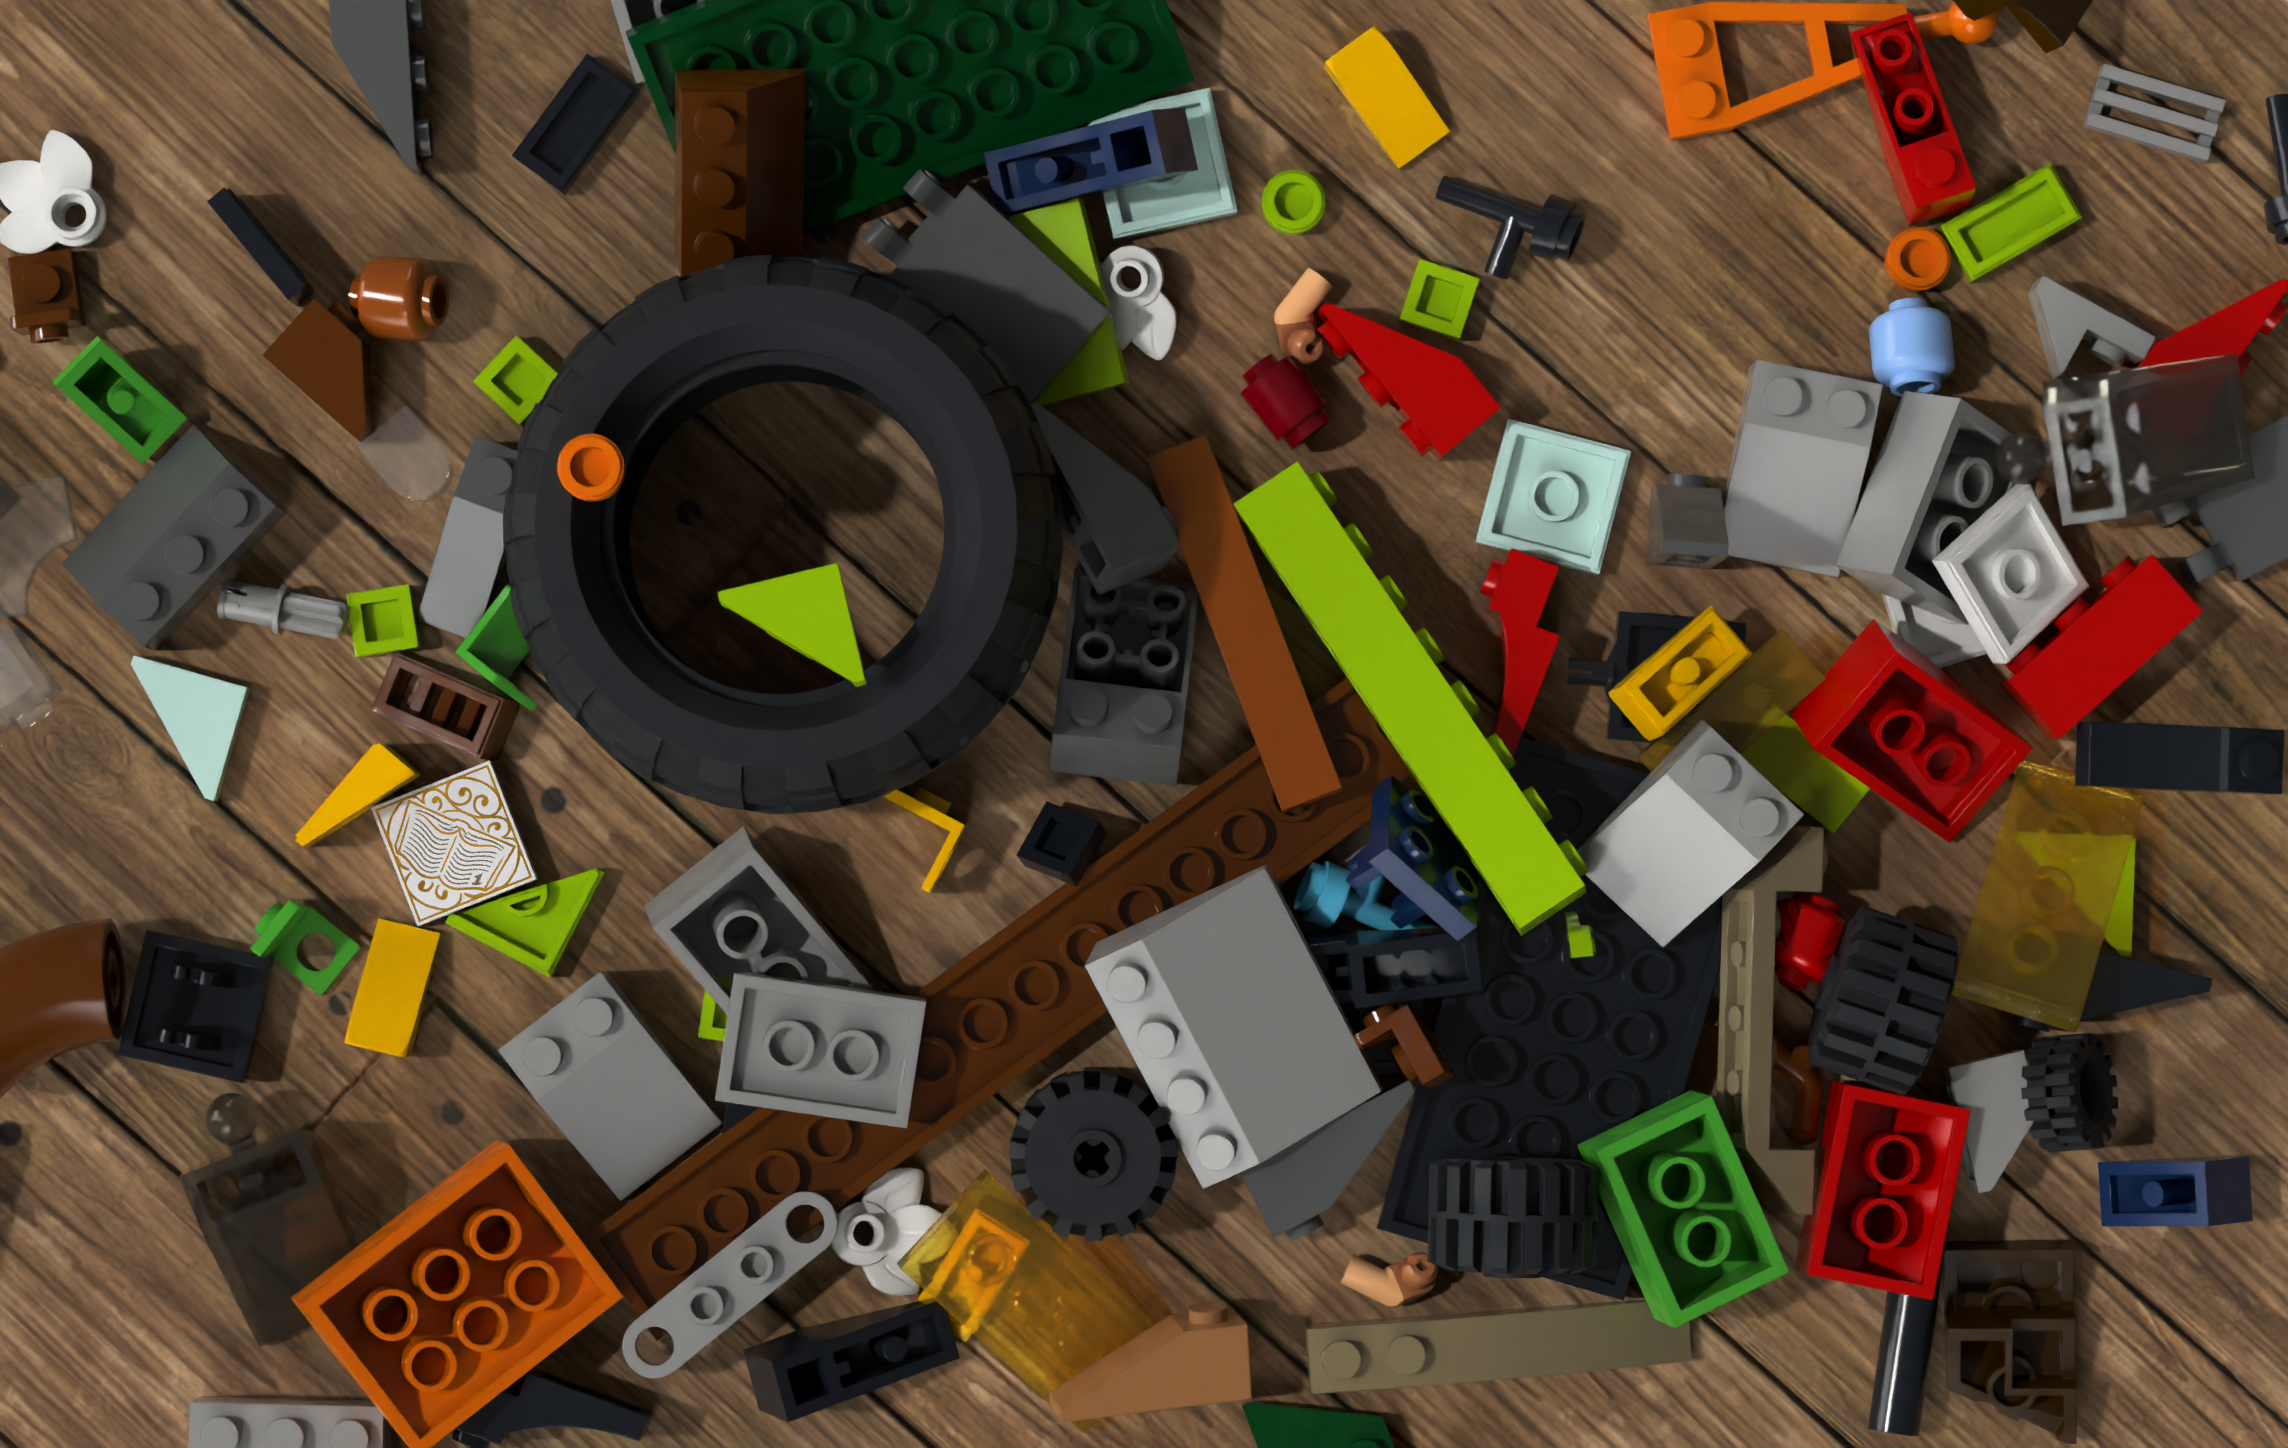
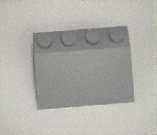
M1266 864L1096 942L1085 964V968L1155 1100L1170 1121L1168 1124L1203 1189L1264 1162L1382 1092L1383 1087L1364 1050L1360 1049L1353 1038L1355 1033Z

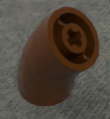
M111 918L68 924L35 933L0 948V1098L16 1082L50 1059L91 1044L117 1041L122 1036L126 1009L125 970L119 933L116 924Z

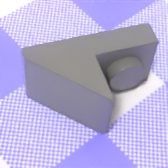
M2045 276L2035 281L2028 292L2048 368L2053 379L2063 374L2082 338L2091 343L2087 349L2090 354L2118 368H2121L2124 362L2134 366L2144 360L2156 338Z

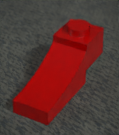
M1513 548L1507 553L1505 561L1496 558L1492 559L1479 592L1490 597L1485 612L1497 616L1502 646V684L1491 735L1496 733L1512 756L1515 754L1560 638L1557 634L1536 627L1559 566Z

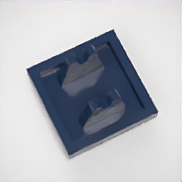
M1391 775L1373 789L1370 843L1348 862L1347 867L1353 872L1347 877L1346 882L1355 890H1358L1379 876L1384 875L1402 891L1391 903V906L1397 910L1391 916V922L1399 929H1402L1428 914L1453 938L1459 941L1477 927L1479 872L1446 823L1435 814L1427 798L1417 790L1412 789L1409 791Z

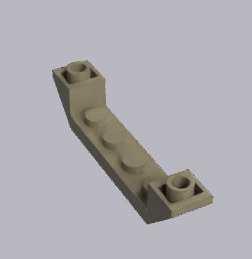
M1792 827L1765 857L1729 888L1722 897L1717 1109L1755 1193L1770 1210L1801 1215H1813V1197L1816 1195L1819 1184L1818 1171L1814 1164L1815 1150L1788 1146H1769L1770 1132L1775 1123V1108L1771 1100V1071L1777 1058V1044L1773 1036V1004L1779 992L1778 976L1774 970L1775 939L1779 935L1781 926L1780 912L1776 906L1777 891L1822 892V876L1826 871L1828 863L1827 849L1823 843L1824 827Z

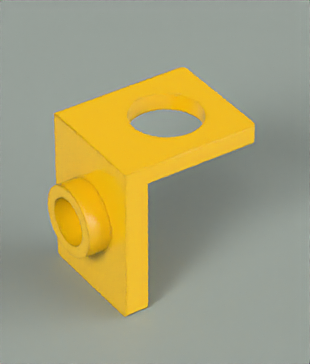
M919 786L912 797L899 790L892 791L883 797L950 831L921 887L922 890L932 893L966 825L946 815L952 803Z

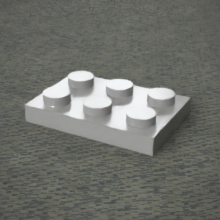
M734 970L715 1101L907 1128L927 1002L926 998Z

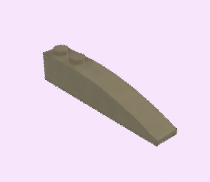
M1645 1299L1305 1324L1309 1389L1311 1394L1515 1379L1692 1361L1690 1323L1687 1322L1673 1328L1655 1320Z

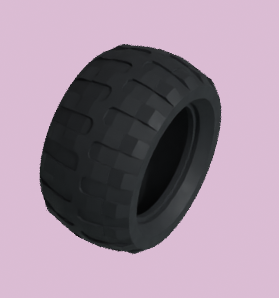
M773 255L745 256L726 260L724 264L701 269L682 277L677 275L653 285L634 297L635 301L617 312L599 328L595 327L565 358L560 372L549 385L541 401L535 404L524 425L517 446L519 449L518 456L512 472L509 494L506 495L503 513V544L506 546L507 571L511 587L509 593L514 616L536 664L546 679L547 685L562 707L595 741L606 748L627 767L677 793L714 805L767 814L821 812L867 803L915 782L955 758L992 722L1021 686L1042 644L1057 600L1063 553L1062 503L1051 451L1032 406L1005 362L974 330L932 296L914 287L906 286L893 278L870 271L867 267L845 260L823 257L820 259H809L802 257H773ZM777 382H807L846 391L878 407L899 423L915 440L933 468L942 498L944 515V545L935 585L924 609L902 640L883 658L864 670L867 685L856 687L851 681L844 680L829 687L792 694H762L722 685L697 673L681 660L665 643L644 609L637 591L630 553L632 515L640 485L651 462L672 433L703 407L723 396L744 388ZM599 434L607 437L618 446L624 456L626 463L624 481L619 490L605 500L598 502L580 500L570 494L559 479L557 462L560 452L570 440L579 435Z

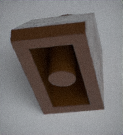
M313 298L267 349L263 356L354 438L367 445L374 438L375 433L370 346L357 336L363 329V326L337 300L327 309Z

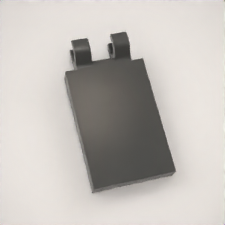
M919 169L903 189L931 212L909 238L889 219L885 218L882 220L880 217L872 223L861 237L897 266L888 277L932 296L974 330L1005 362L1030 404H1033L1114 312L973 185H967L956 196L930 171L926 170L924 172Z
M2288 415L2182 467L2181 470L2189 486L2150 505L2161 528L2195 511L2203 523L2213 545L2179 561L2190 585L2228 566L2231 567L2239 582L2288 558Z

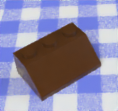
M804 69L675 70V259L681 277L701 269L724 264L726 260L745 256L803 257Z

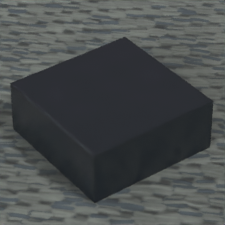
M1046 801L1016 856L1024 866L1077 887L1107 832L1099 821Z

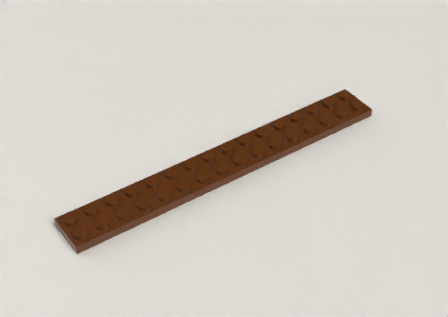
M1348 678L1310 704L1343 791L1282 813L1261 755L1255 744L1091 864L1077 887L1065 883L912 995V997L926 998L927 1002L907 1128L759 1107L582 1236V1239L640 1317L791 1194L800 1191L817 1192L831 1201L835 1210H837L1105 1014L1108 1009L1085 968V964L1096 942L1265 864L1269 868L1277 886H1280L1371 819L1373 789L1388 777L1393 775L1408 790L1418 785L1419 783ZM811 1205L795 1207L790 1212L787 1220L790 1234L795 1239L799 1238L824 1219L823 1215L817 1208ZM660 1327L648 1328L656 1341L668 1333Z

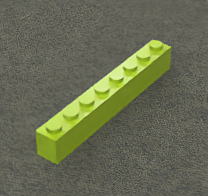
M1297 461L1235 502L1234 507L1237 515L1522 936L1586 893L1585 884L1580 877L1589 872V870L1568 839L1557 845L1544 825L1553 817L1535 789L1530 786L1522 792L1508 772L1517 764L1499 736L1494 733L1485 738L1475 724L1472 717L1481 711L1463 683L1458 680L1451 686L1448 684L1436 666L1445 658L1428 631L1424 627L1415 633L1412 631L1400 613L1408 608L1409 604L1392 578L1386 575L1378 580L1365 561L1374 553L1353 522L1343 528L1332 513L1330 507L1338 503V500L1318 470L1307 476Z

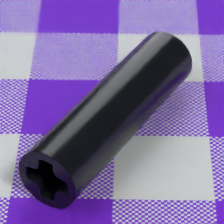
M1945 1244L1933 1300L1887 1291L1868 1423L1869 1429L1899 1435L1919 1436L1946 1249Z

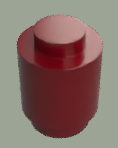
M1270 353L1242 375L1249 386L1240 393L1241 397L1277 442L1283 439L1291 450L1299 447L1332 420L1323 408L1327 401L1290 355L1278 361Z

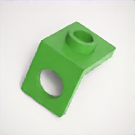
M506 585L455 653L499 689L530 711H533L537 703L508 680L530 651L526 639L523 638L514 616L509 593L511 587Z
M289 899L285 905L277 901L262 917L254 929L260 937L250 950L259 957L275 958L279 964L318 995H324L357 954L361 946L303 899ZM312 933H322L328 936L335 947V956L332 963L320 971L310 970L305 967L298 955L301 941Z

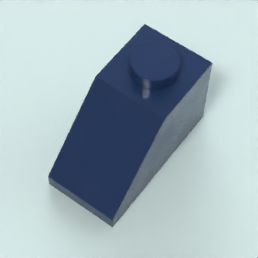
M2188 1157L2098 1162L2102 1226H2215L2253 1221L2249 1157Z

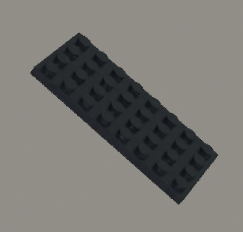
M1524 737L1520 738L1515 754L1512 756L1517 765L1508 770L1522 792L1532 786L1548 808L1553 818L1544 825L1557 845L1568 839L1576 851L1649 775L1645 772ZM1479 874L1477 927L1475 929L1482 991L1442 997L1432 1033L1456 1075L1434 1088L1422 1085L1420 1079L1418 1080L1376 1228L1428 1244L1429 1164L1455 1156L1541 1157L1584 1161L1577 1146L1578 1144L1682 1095L1721 964L1723 895L1662 947L1584 874L1580 877L1585 884L1586 893L1521 936ZM1564 912H1577L1580 925L1593 926L1591 937L1595 939L1596 952L1593 953L1594 956L1570 958V946L1567 940ZM1599 1194L1597 1266L1579 1273L1541 1274V1277L1624 1301L1632 1268Z

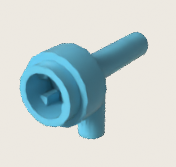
M1328 861L1322 866L1314 862L1308 866L1300 881L1294 899V909L1303 913V920L1325 929H1330L1339 914L1381 931L1438 927L1417 919L1404 928L1399 929L1390 921L1391 916L1397 910L1378 902L1386 880L1384 875L1355 890L1354 893L1349 891L1350 884L1346 882L1347 877L1352 871Z

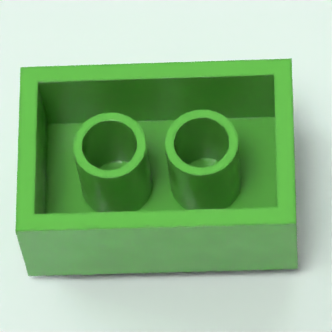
M1690 1090L1577 1145L1583 1160L1599 1167L1598 1194L1655 1320L1673 1328L1679 1327L1789 1273L1712 1096Z

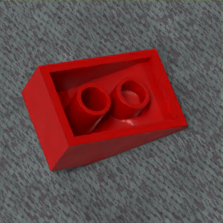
M1875 619L1868 624L1791 713V716L1815 751L1948 843L1956 837L2033 749L2027 740L1924 654Z

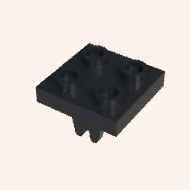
M146 930L118 1055L246 1083L275 958L259 957L251 952Z

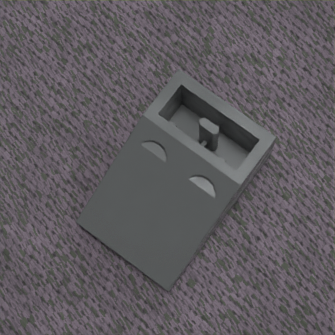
M1074 569L1052 734L1049 771L1169 786L1177 785L1199 594L1195 583L1142 577L1099 595L1086 571Z

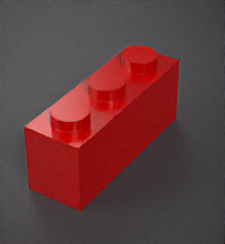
M2153 554L2142 557L2137 562L2130 555L2124 557L2100 579L2107 589L2090 604H2087L2082 597L2078 598L2052 622L2059 630L2041 647L2033 639L2007 664H2004L2012 673L1999 683L2000 686L2049 741L2060 739L2203 612Z

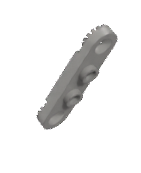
M800 1191L791 1194L638 1317L626 1330L622 1342L623 1355L630 1368L647 1378H662L670 1375L824 1251L834 1240L839 1226L837 1212L831 1201L822 1194L813 1191ZM799 1205L814 1206L821 1212L825 1224L822 1234L811 1242H802L795 1239L788 1229L787 1220L789 1214ZM660 1327L671 1335L674 1342V1350L667 1361L653 1364L640 1356V1352L637 1349V1341L644 1329Z

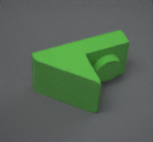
M99 336L53 381L57 388L142 464L187 419L183 412L142 376L120 351Z

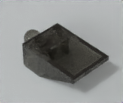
M2237 353L2043 381V409L2049 441L2040 442L2030 434L2015 433L2004 438L1995 452V465L1998 472L2003 478L2012 483L2025 484L2032 482L2040 476L2044 468L2053 467L2062 526L2128 517L2255 478ZM2089 411L2084 415L2073 414L2076 412ZM2092 459L2100 463L2101 469L2096 474H2083L2089 473L2092 470Z
M226 1093L218 1096L210 1103L205 1121L209 1133L219 1142L228 1144L230 1152L188 1168L179 1178L202 1234L260 1347L312 1326L291 1297L355 1249L358 1244L308 1121L255 1141L252 1136L257 1125L255 1106L247 1097L241 1094ZM289 1150L297 1154L301 1164L299 1171L286 1173L279 1167L278 1157L281 1152ZM229 1174L239 1179L241 1192L238 1196L227 1197L221 1193L219 1180L222 1176Z

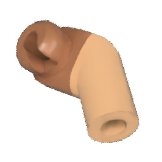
M1307 268L1274 313L1280 349L1285 356L1290 355L1298 364L1314 363L1323 353L1324 342L1316 330L1317 326L1313 312L1333 288L1325 278L1310 268Z
M1422 1252L1413 1253L1384 1269L1353 1255L1340 1283L1387 1307L1393 1308L1430 1292L1436 1284L1438 1267L1427 1262L1428 1254Z

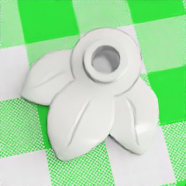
M51 130L43 142L40 163L27 160L0 163V199L11 211L0 224V242L9 249L22 254H36L51 248L57 243L68 247H82L95 241L103 232L107 221V210L101 196L92 189L93 162L88 153L74 139L62 132ZM82 205L86 210L85 221L80 226L69 227L65 221L67 210L71 206Z
M1122 246L1110 253L1104 262H1099L1110 307L1114 312L1112 315L1121 351L1132 342L1149 357L1157 361L1162 360L1171 348L1177 326L1175 307L1161 291L1164 284L1163 266L1158 257L1151 250L1143 246ZM1132 266L1140 272L1141 284L1137 289H1129L1122 283L1121 271L1124 267Z
M908 1167L890 1170L864 1190L860 1202L848 1204L837 1212L839 1226L837 1234L831 1243L833 1250L843 1261L861 1266L871 1285L888 1295L904 1296L917 1294L920 1288V1273L917 1263L929 1261L943 1254L957 1237L956 1228L942 1213L929 1206L919 1205L924 1186V1172L920 1169ZM861 1221L867 1222L873 1230V1238L866 1246L859 1245L853 1236L855 1226Z

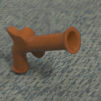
M1719 1015L1714 1020L1713 1026L1719 1027ZM1774 1036L1777 1044V1058L1771 1071V1082H1780L1786 1078L1795 1085L1797 1090L1791 1130L1788 1129V1134L1796 1143L1811 1144L1819 1136V1134H1816L1822 1101V1085L1819 1076L1812 1068L1814 1065L1810 1064L1808 1046L1796 1045L1790 1049Z

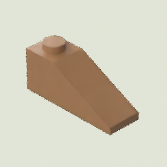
M1201 1302L1193 1304L1188 1308L1189 1313L1169 1315L1049 1392L1050 1406L1062 1422L1252 1399L1247 1323L1233 1308H1227V1305L1224 1303Z

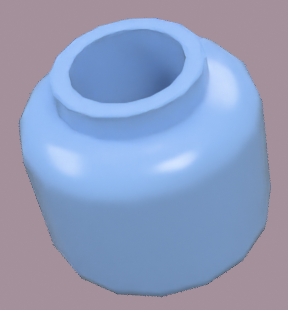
M1920 298L1896 300L1889 305V311L1876 317L1869 326L1874 377L1879 383L1890 387L1892 394L1902 397L1904 391L1932 394L1941 388V382L1946 380L1955 370L1950 319L1942 311L1927 307L1925 300Z

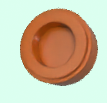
M1913 227L1899 233L1888 245L1884 258L1885 269L1890 280L1900 289L1913 293L1925 292L1938 285L1948 273L1951 262L1950 250L1946 241L1937 232L1925 227Z
M583 434L573 438L563 447L557 462V472L562 485L570 494L583 501L598 502L611 497L619 490L625 478L626 463L621 450L610 439L599 434Z

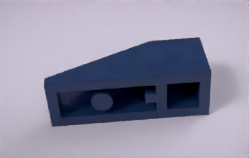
M1185 107L1149 110L984 153L995 206L1004 214L1136 186L1198 170Z

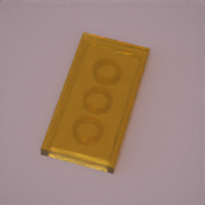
M2022 760L2016 769L1958 965L1952 995L2074 1033L2076 1032L2144 797L2115 788L2075 786V776Z
M986 1169L980 1173L897 1262L901 1270L1048 1402L1051 1390L1155 1325L1150 1318L1059 1235L1053 1232L1048 1225L1040 1218L1037 1221L1026 1209V1205ZM1097 1418L1070 1422L1084 1433Z

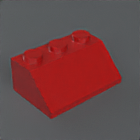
M1832 1081L1815 1163L1819 1184L1816 1195L1813 1197V1215H1805L1794 1269L1806 1275L1933 1300L1971 1110Z

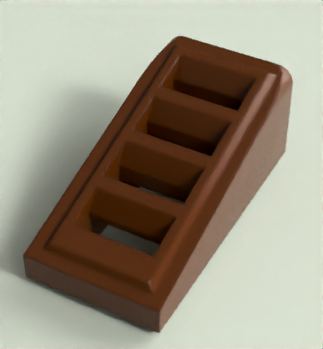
M395 652L371 711L478 758L495 762L501 755L518 714L520 704L452 674ZM415 674L422 678L410 707L406 711L399 707L412 675ZM438 684L443 686L444 689L431 720L423 717ZM461 695L468 697V700L454 731L449 729L448 726ZM487 705L486 711H485V713H484V715H483V718H482V720H481V723H480V725H479V727H478V730H477V732H476V735H475V737H474V739H473L472 736H473V734H474V732H475V729H476V727H477V725H478V723H479V720H480V718H481V716H482V713H483V711H484V708H485V706Z

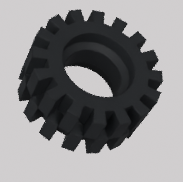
M2093 1033L2045 1036L2035 1039L2031 1043L2033 1049H2027L2025 1055L2030 1066L2022 1067L2021 1076L2027 1080V1087L2021 1088L2022 1099H2028L2029 1107L2024 1110L2026 1121H2033L2030 1129L2033 1138H2039L2038 1145L2043 1150L2048 1149V1152L2089 1150L2105 1147L2104 1143L2109 1142L2112 1138L2110 1129L2115 1128L2117 1122L2112 1109H2118V1097L2113 1096L2112 1087L2118 1086L2116 1075H2110L2109 1070L2113 1066L2110 1055H2104L2105 1044L2102 1040L2097 1041V1035Z

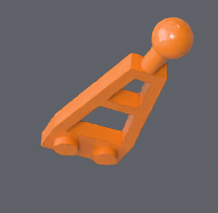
M1953 1L1947 11L1915 16L1914 20L1922 41L1953 35L1954 38L1962 43L1978 44L1987 40L1993 34L1997 26L1998 15L1997 11L1973 21L1966 17ZM1707 2L1648 13L1647 23L1669 140L1675 141L1733 130L1862 78L1857 58L1833 67L1825 25H1873L1906 14V4ZM1715 24L1803 25L1812 76L1730 108Z

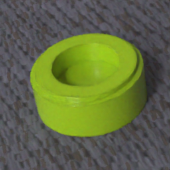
M1301 170L1280 172L1271 178L1264 188L1261 201L1263 216L1267 223L1279 233L1291 236L1307 233L1319 223L1324 213L1325 194L1317 179L1307 172Z

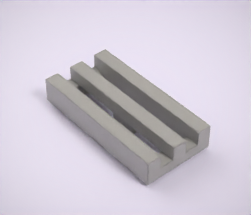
M2103 64L2099 69L2082 127L2204 164L2208 161L2211 152V142L2216 135L2219 125L2217 122L2220 114L2223 112L2226 100ZM2111 83L2205 112L2204 119L2202 120L2108 91L2109 84ZM2103 105L2199 134L2197 142L2194 144L2102 116L2100 114Z

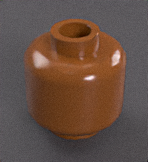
M382 256L370 260L364 267L361 277H356L352 281L349 303L352 313L359 315L363 329L372 337L377 339L416 341L426 339L436 326L442 325L445 321L449 309V288L446 279L442 275H438L436 268L427 259Z

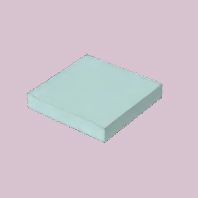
M1210 88L1134 104L1087 122V125L1091 126L1149 110L1185 107L1198 170L1104 192L1103 197L1113 241L1237 214V206Z
M1507 419L1475 543L1507 552L1513 548L1552 564L1599 575L1631 451Z

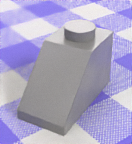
M2012 1049L1940 1066L1949 1105L1971 1110L1962 1151V1160L1969 1188L1972 1192L1980 1194L1992 1191L2033 1124V1121H2026L2024 1110L2029 1107L2028 1099H2022L2021 1088L2027 1087V1080L2021 1077L2022 1067L2030 1066L2026 1061L2024 1050Z

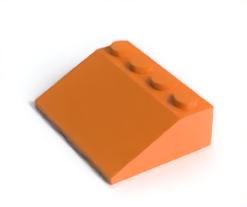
M495 1140L292 1296L291 1299L409 1448H431L623 1298V1295L508 1143Z

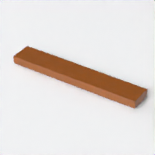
M1206 434L1146 457L1164 505L1175 519L1180 547L1282 813L1343 791Z

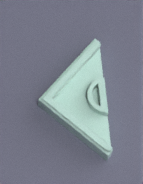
M133 655L131 666L205 799L218 801L250 688Z

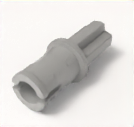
M226 578L222 584L223 589L228 590V593L221 590L219 593L217 613L221 619H232L271 627L273 634L282 635L286 629L336 639L340 638L345 632L348 620V606L343 602L293 593L291 585L286 584L281 585L279 589L235 581L231 578Z

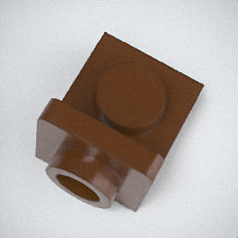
M69 248L7 258L15 316L10 317L13 331L23 336L30 335V340L33 344H42L69 339L68 329L86 326L74 250Z
M1397 1003L1386 1004L1367 1015L1362 1020L1366 1029L1353 1036L1358 1047L1368 1051L1375 1049L1396 1036L1399 1044L1392 1048V1052L1403 1073L1410 1081L1419 1078L1422 1085L1434 1088L1456 1075L1420 1009L1417 1007L1405 1005L1399 1008Z

